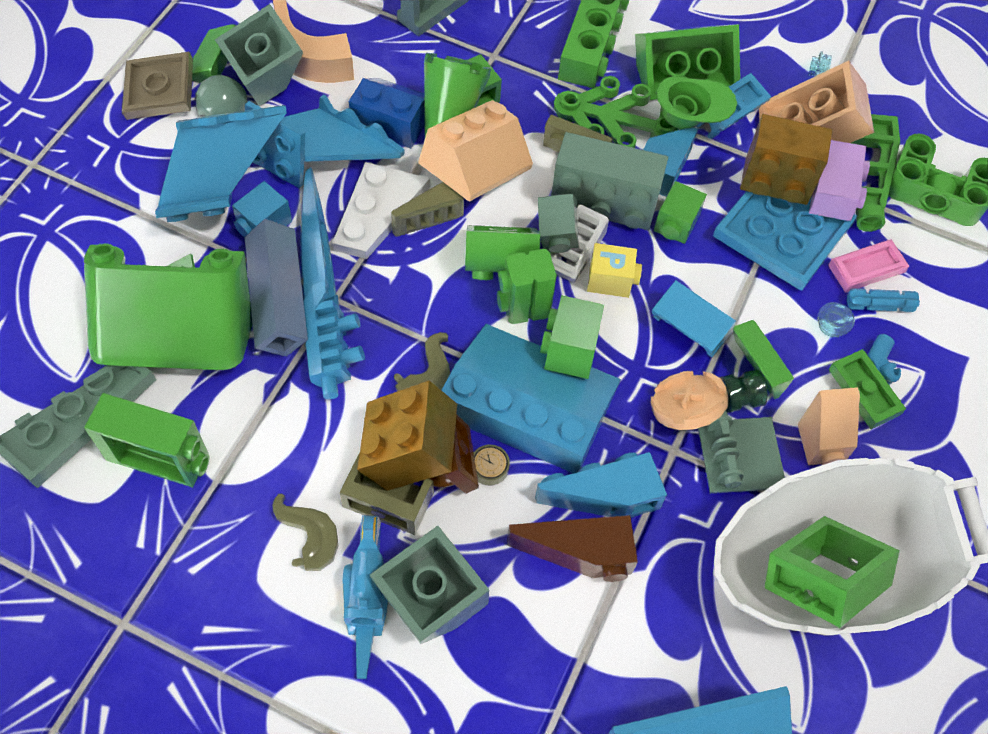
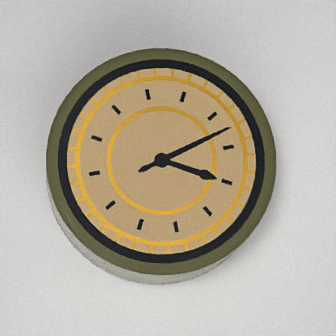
M484 445L474 452L479 483L493 486L505 480L509 473L510 460L504 449L496 445Z

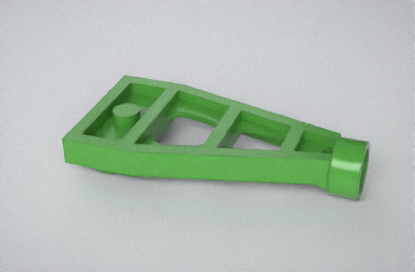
M871 114L874 133L851 143L869 148H879L881 151L878 162L870 161L868 175L879 176L878 188L864 187L867 188V194L863 208H856L857 227L862 231H876L881 229L886 223L884 209L900 145L897 116Z

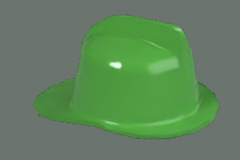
M672 76L665 78L659 83L656 91L657 100L661 105L660 117L664 118L672 127L680 130L695 128L700 122L716 123L729 119L737 106L736 96L732 90L724 84L712 80Z

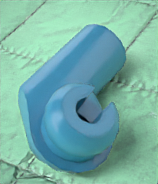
M880 334L870 349L868 357L890 385L900 379L901 369L896 368L897 364L890 363L887 359L895 344L893 338Z

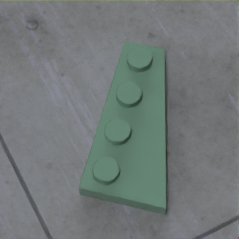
M107 365L83 379L84 385L75 391L68 393L63 391L51 398L50 400L53 404L32 416L28 412L16 419L14 422L17 426L0 435V456L36 488H39L91 440L84 427L102 393L133 402L157 379L152 371L146 367Z

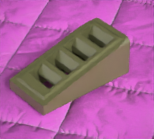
M441 182L391 212L392 233L398 237L457 219L464 215V197L444 182Z

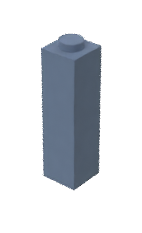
M264 219L245 237L255 349L287 357L308 340L296 234L293 228Z

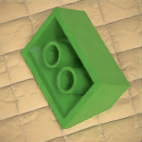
M739 24L635 34L636 66L641 83L649 86L651 89L650 100L657 99L656 91L659 83L665 78L672 76L720 82L727 87L740 80Z

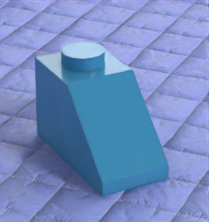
M685 128L649 138L643 150L669 156L660 195L667 197L674 182L678 180L692 150L698 131L697 128Z

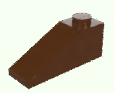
M630 515L510 524L508 528V546L591 578L603 577V580L606 582L622 581L628 578V575H632L638 563Z

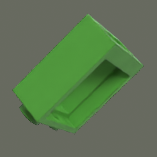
M102 393L84 427L106 461L192 488L198 476H203L209 465L210 455L194 420L116 396Z
M823 516L770 553L765 589L841 628L892 586L900 550ZM821 554L856 572L848 579H844L811 561ZM807 589L813 593V597L808 594Z

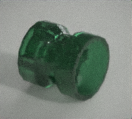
M759 370L744 372L740 377H735L733 374L719 377L727 389L728 406L725 410L727 413L740 411L742 406L746 405L751 408L766 405L768 398L767 387L764 377Z

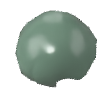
M224 75L210 76L201 82L195 94L198 116L244 111L245 103H247V95L244 88L234 79Z

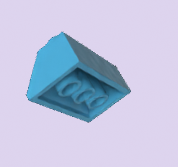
M784 686L614 726L608 734H792L790 693L788 687Z

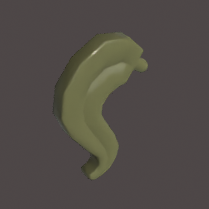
M435 333L425 342V355L428 362L427 371L417 375L410 374L406 378H403L399 373L394 375V379L398 383L395 385L397 391L428 380L442 390L450 375L449 363L440 346L441 343L448 342L447 333Z
M282 493L278 494L272 505L277 521L287 526L302 529L307 533V541L302 548L303 557L293 559L291 562L292 566L304 565L305 571L323 570L334 562L339 546L336 525L328 514L319 510L284 505L285 495Z

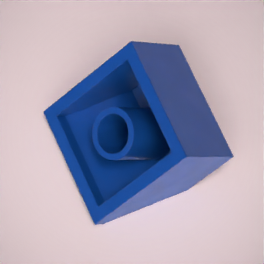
M362 78L348 101L349 108L355 112L362 124L366 126L373 123L381 125L389 139L412 149L425 126L424 93L381 78Z

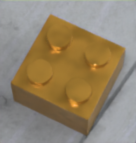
M762 114L745 159L740 190L783 199L791 203L807 205L827 165L833 129Z
M430 380L367 402L357 470L387 491L451 472L457 403Z

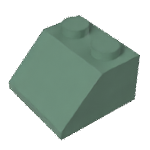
M271 4L215 39L244 86L259 106L287 89L303 55V51Z
M439 526L433 528L370 574L372 581L420 644L455 630L489 603V588Z

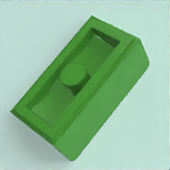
M230 24L208 30L193 57L192 81L201 83L210 76L222 74L228 59L215 39L236 25Z
M754 319L734 326L735 342L774 400L779 398L794 380V377Z

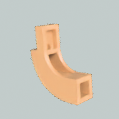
M273 0L275 12L303 51V55L293 75L305 80L321 83L355 80L353 59L346 33L324 37L310 36L302 33L294 27L290 20L286 0Z

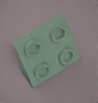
M724 411L722 416L710 425L698 428L710 493L767 490L785 478L772 417L732 419V417L728 416L727 411Z

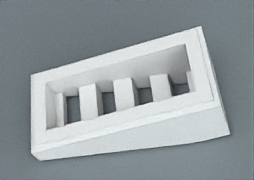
M578 205L576 208L578 235L589 241L587 242L578 237L579 248H574L581 251L582 254L571 249L564 253H550L556 275L573 283L576 282L592 257L594 243L600 244L604 238L609 219L606 216L583 205ZM562 256L570 261H573L576 263V265L572 266L562 260H559V257Z

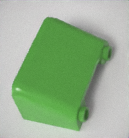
M106 243L89 246L84 256L87 342L90 357L95 363L110 366L228 370L241 363L253 325L244 251L213 250L203 258L200 267L195 268L125 264V255L122 249Z

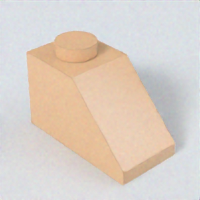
M858 387L819 391L797 425L808 465H824L837 460H846L857 448L860 402Z

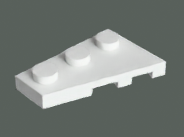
M365 162L332 242L333 251L367 259L392 231L391 212L421 193L426 192L431 186L430 178Z

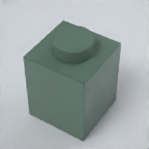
M564 194L538 197L539 233L543 249L554 253H564L571 248H579L577 209L574 195Z

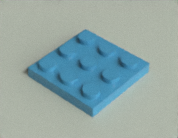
M746 191L716 227L713 237L795 288L803 291L853 225L857 215L854 214L851 221L809 214L811 198L808 204L805 205Z

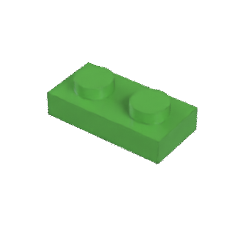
M863 349L833 362L828 369L842 389L858 387L860 393L859 414L870 429L902 415L906 410V407Z

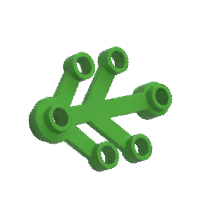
M605 76L602 78L600 86L580 94L574 91L561 92L554 100V110L559 118L574 122L577 125L603 135L605 129L609 136L613 138L614 143L635 148L637 142L634 134L624 132L619 125L650 132V138L678 130L667 123L662 117L654 120L623 112L635 106H645L649 103L651 89L645 84H636L632 88L631 94L602 106L591 104L604 97L614 98L618 95L620 82L614 76ZM587 116L598 119L602 126L591 124Z

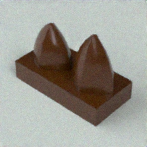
M456 414L452 470L449 473L429 479L433 480L434 487L456 485L467 494L478 489L479 484L470 426Z

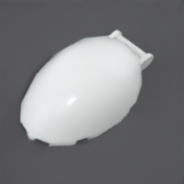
M896 458L837 460L785 477L742 505L716 539L713 576L733 606L771 627L826 636L883 631L905 624L941 608L954 598V595L963 589L968 581L974 578L980 564L988 563V528L975 490V486H978L977 478L971 477L954 481L952 477L940 470L935 471L930 467L916 465L914 462ZM954 491L958 492L977 556H973ZM823 516L900 550L892 586L841 628L765 589L770 553ZM821 554L811 561L844 579H848L856 572ZM807 589L808 594L813 597V593Z

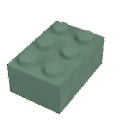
M565 132L555 164L551 196L573 194L576 208L578 205H583L606 216L611 222L623 224L634 229L640 228L649 231L669 156Z

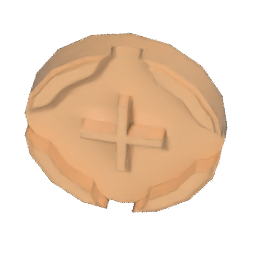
M683 371L671 375L657 385L654 389L655 395L651 396V407L656 420L668 428L677 430H691L710 425L722 416L728 406V394L725 384L721 378L709 372H703V376L694 375L693 371Z

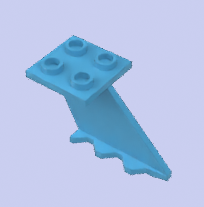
M323 94L319 99L318 109L283 117L253 163L300 188L304 185V162L394 159L404 156L405 149L389 139L381 125L377 123L368 126L362 124L352 109L346 108L341 111L334 109L327 96ZM251 101L245 103V110L261 108Z
M286 106L250 109L234 113L178 120L176 122L177 136L159 204L155 210L156 219L166 217L167 222H177L188 219V214L202 211L203 216L225 213L224 208L230 207L231 192L287 113Z

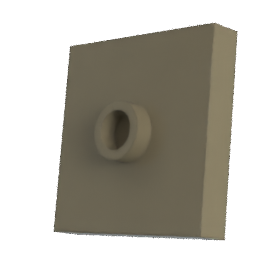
M190 52L126 60L122 114L126 120L191 111L193 58Z

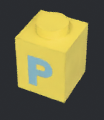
M594 243L587 292L629 298L632 285H639L642 264L636 263L637 249Z

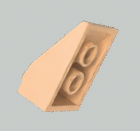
M849 60L771 97L768 102L759 108L760 119L762 114L833 129L831 140L852 143L874 133L867 85Z

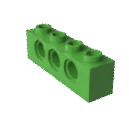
M581 0L560 58L558 80L595 88L598 77H604L606 74L609 58L605 56L606 53L611 55L613 53L617 37L613 33L614 31L620 32L624 13L620 12L621 10L627 11L630 0Z

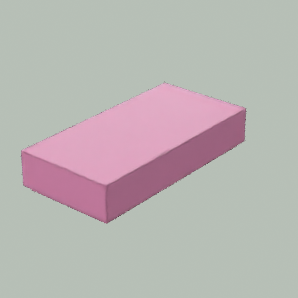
M892 239L832 258L828 265L845 293L849 292L852 288H861L903 274L909 268L908 263Z

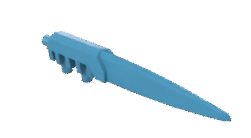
M312 167L305 171L300 231L301 285L308 336L306 350L311 383L322 387L325 399H335L338 397L337 384L351 380V373L347 368L350 367L351 363L365 360V355L361 346L348 349V344L343 340L346 331L360 328L361 325L356 313L344 317V313L339 307L323 209Z

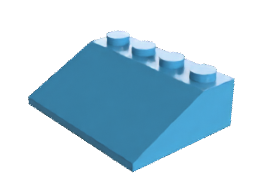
M485 324L455 364L442 388V391L457 403L456 414L470 426L471 430L571 473H577L583 466L621 379L591 367L589 379L545 370L547 354L540 353L541 346Z

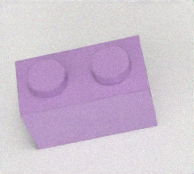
M831 140L828 162L811 196L809 214L851 221L856 208H863L867 188L862 187V182L866 181L870 167V161H865L866 146Z

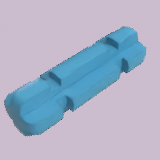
M852 288L847 294V305L850 309L864 310V306H867V310L897 311V308H900V311L914 312L920 305L919 293L916 291H902V294H900L899 290L869 289V292H866V289Z

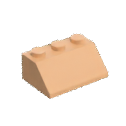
M493 100L428 128L418 161L421 166L469 202L530 170L533 165L518 118L507 111L504 105Z

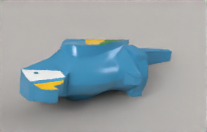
M362 515L359 547L353 556V563L346 565L343 569V618L345 624H347L348 635L356 636L357 679H367L374 636H382L388 608L387 599L370 578L371 573L384 565L382 555L380 554L381 521L378 516Z

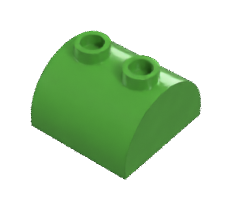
M467 225L465 271H472L473 279L492 280L494 272L505 270L507 255L522 252L529 255V251L540 250V233L538 229Z

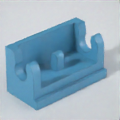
M752 73L729 86L736 96V110L729 119L708 123L711 127V132L707 135L709 139H713L721 131H724L749 113L757 110L771 99L770 94ZM700 122L696 127H700L704 122Z
M676 280L655 305L651 313L658 321L663 319L704 347L705 351H707L706 354L710 357H714L732 335L736 320Z

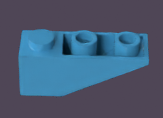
M650 452L638 456L637 453H627L618 457L613 463L602 466L600 463H591L579 469L577 473L566 476L562 473H556L545 477L541 483L537 484L535 500L537 504L607 517L627 515L634 517L661 509L667 493Z

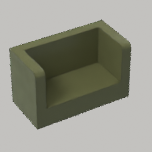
M358 454L339 492L342 507L361 515L378 516L382 523L416 535L434 495L433 480L425 479L422 486L412 483L387 491L357 470Z

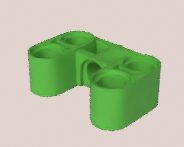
M920 133L909 136L897 156L888 195L896 201L905 202L928 213L955 221L963 226L977 224L988 209V158L982 157L974 160L966 174L959 177L935 168L936 165L931 164L936 152V144L929 136Z

